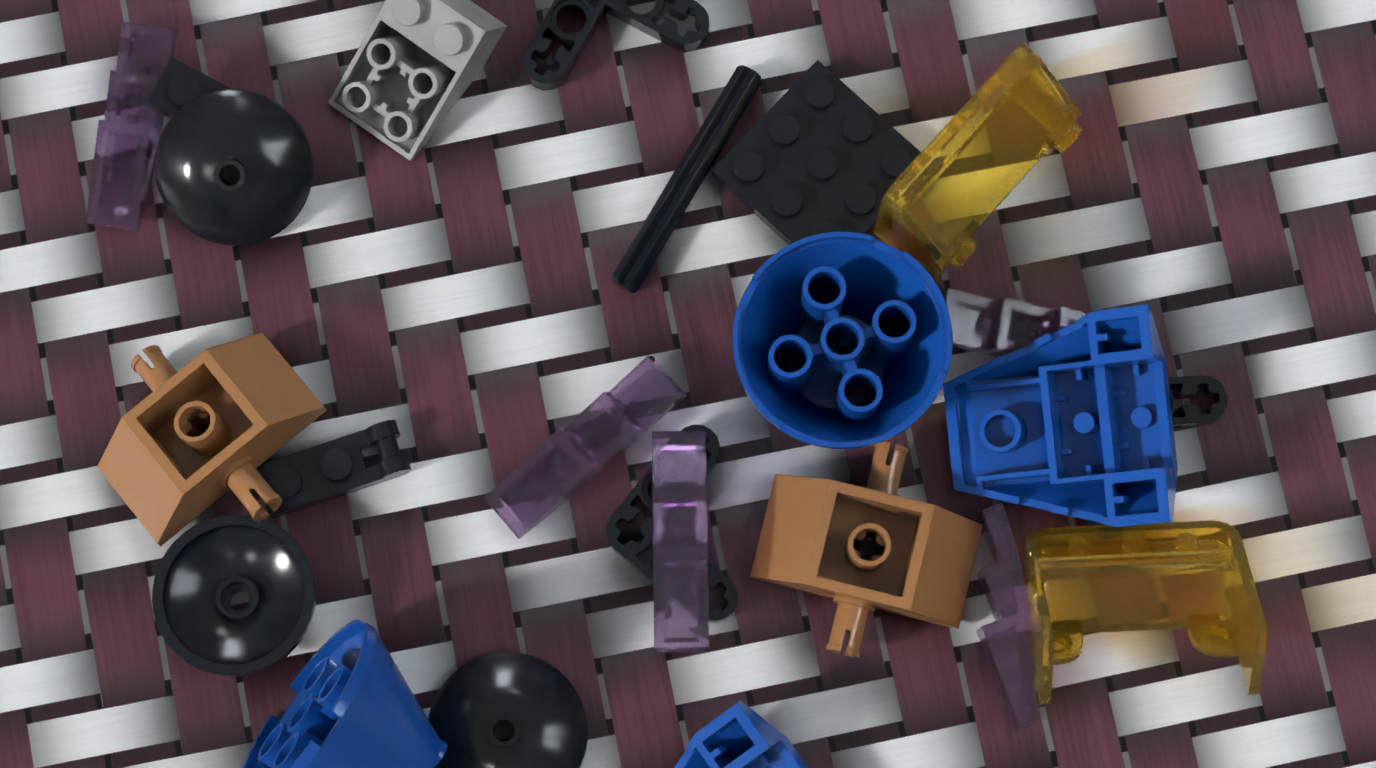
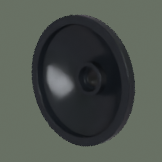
M221 89L208 92L182 106L162 131L154 161L155 178L159 193L173 217L195 235L224 245L258 243L284 230L294 221L305 205L311 190L314 174L310 143L295 117L273 99L260 93L243 89ZM226 165L235 166L240 172V179L236 182L226 181L221 175L222 167Z
M230 514L218 516L191 527L174 541L167 550L154 578L152 591L153 612L159 631L166 643L188 664L214 675H250L279 663L303 639L315 610V577L309 559L303 549L281 527L265 519L258 522L254 521L251 515ZM238 592H246L249 595L248 605L240 610L233 609L231 605L232 597Z
M498 652L476 658L463 665L442 685L432 703L428 720L438 737L448 745L444 756L434 768H580L586 753L588 723L583 703L577 691L558 669L546 661L528 654ZM502 721L511 722L515 729L513 737L506 742L499 741L494 732L497 724Z

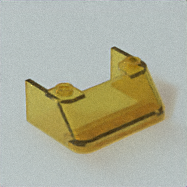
M1025 43L1020 45L896 179L881 200L873 233L886 244L903 253L906 251L927 270L936 284L943 279L945 271L950 264L959 269L974 253L979 245L972 238L977 233L981 224L1045 154L1049 155L1055 148L1063 154L1084 130L1078 125L1083 114L1039 55Z
M1209 520L1167 522L1127 527L1101 525L1044 528L1029 535L1025 544L1024 560L1028 642L1040 705L1051 704L1053 665L1067 664L1076 660L1083 650L1082 633L1187 628L1192 645L1201 653L1211 657L1238 656L1248 695L1260 694L1268 628L1241 535L1233 526L1221 521Z

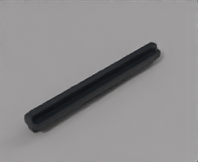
M739 65L735 69L612 276L613 282L620 288L631 293L638 291L761 85V76L756 71L744 65Z

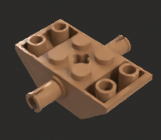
M263 332L205 349L178 372L164 356L159 346L152 345L144 348L142 351L154 364V367L151 368L137 354L131 362V368L139 374L152 393L121 417L97 466L98 469L160 546L230 489L249 511L254 521L258 522L268 518L270 514L258 501V498L261 497L274 512L281 506L282 498L279 494L275 493L256 468L326 412L327 409ZM208 427V429L202 434L201 432Z
M885 441L874 445L875 450L866 486L860 487L824 478L775 474L750 578L833 598V602L837 603L829 642L826 644L825 649L839 654L844 635L847 632L849 638L844 655L860 658V648L869 611L874 612L875 609L959 629L983 526L939 506L904 498L897 494L909 449L896 444L893 449L890 465H887L886 460L890 442ZM865 536L874 538V548L882 550L881 556L873 555L870 561L860 558V551L854 549L853 543L861 544Z

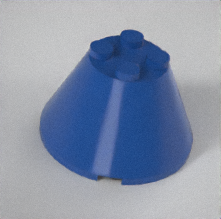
M828 232L809 236L791 243L770 257L757 270L743 293L736 310L733 325V355L736 370L745 392L758 411L771 424L789 436L807 444L830 449H856L879 444L897 436L916 423L926 413L939 394L949 370L953 348V331L947 304L939 287L927 270L906 251L903 253L886 243L874 239L875 236L855 232Z
M357 619L337 631L314 654L296 676L289 687L298 693L280 719L270 714L253 743L242 768H434L444 756L448 745L438 737L375 628Z

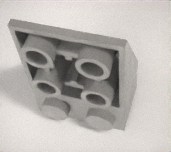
M386 0L328 104L406 159L412 161L482 70L507 25L471 0Z

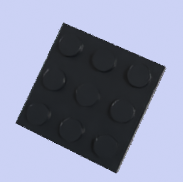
M817 60L712 169V176L790 245L793 242L820 233L855 232L868 234L931 168L932 162Z

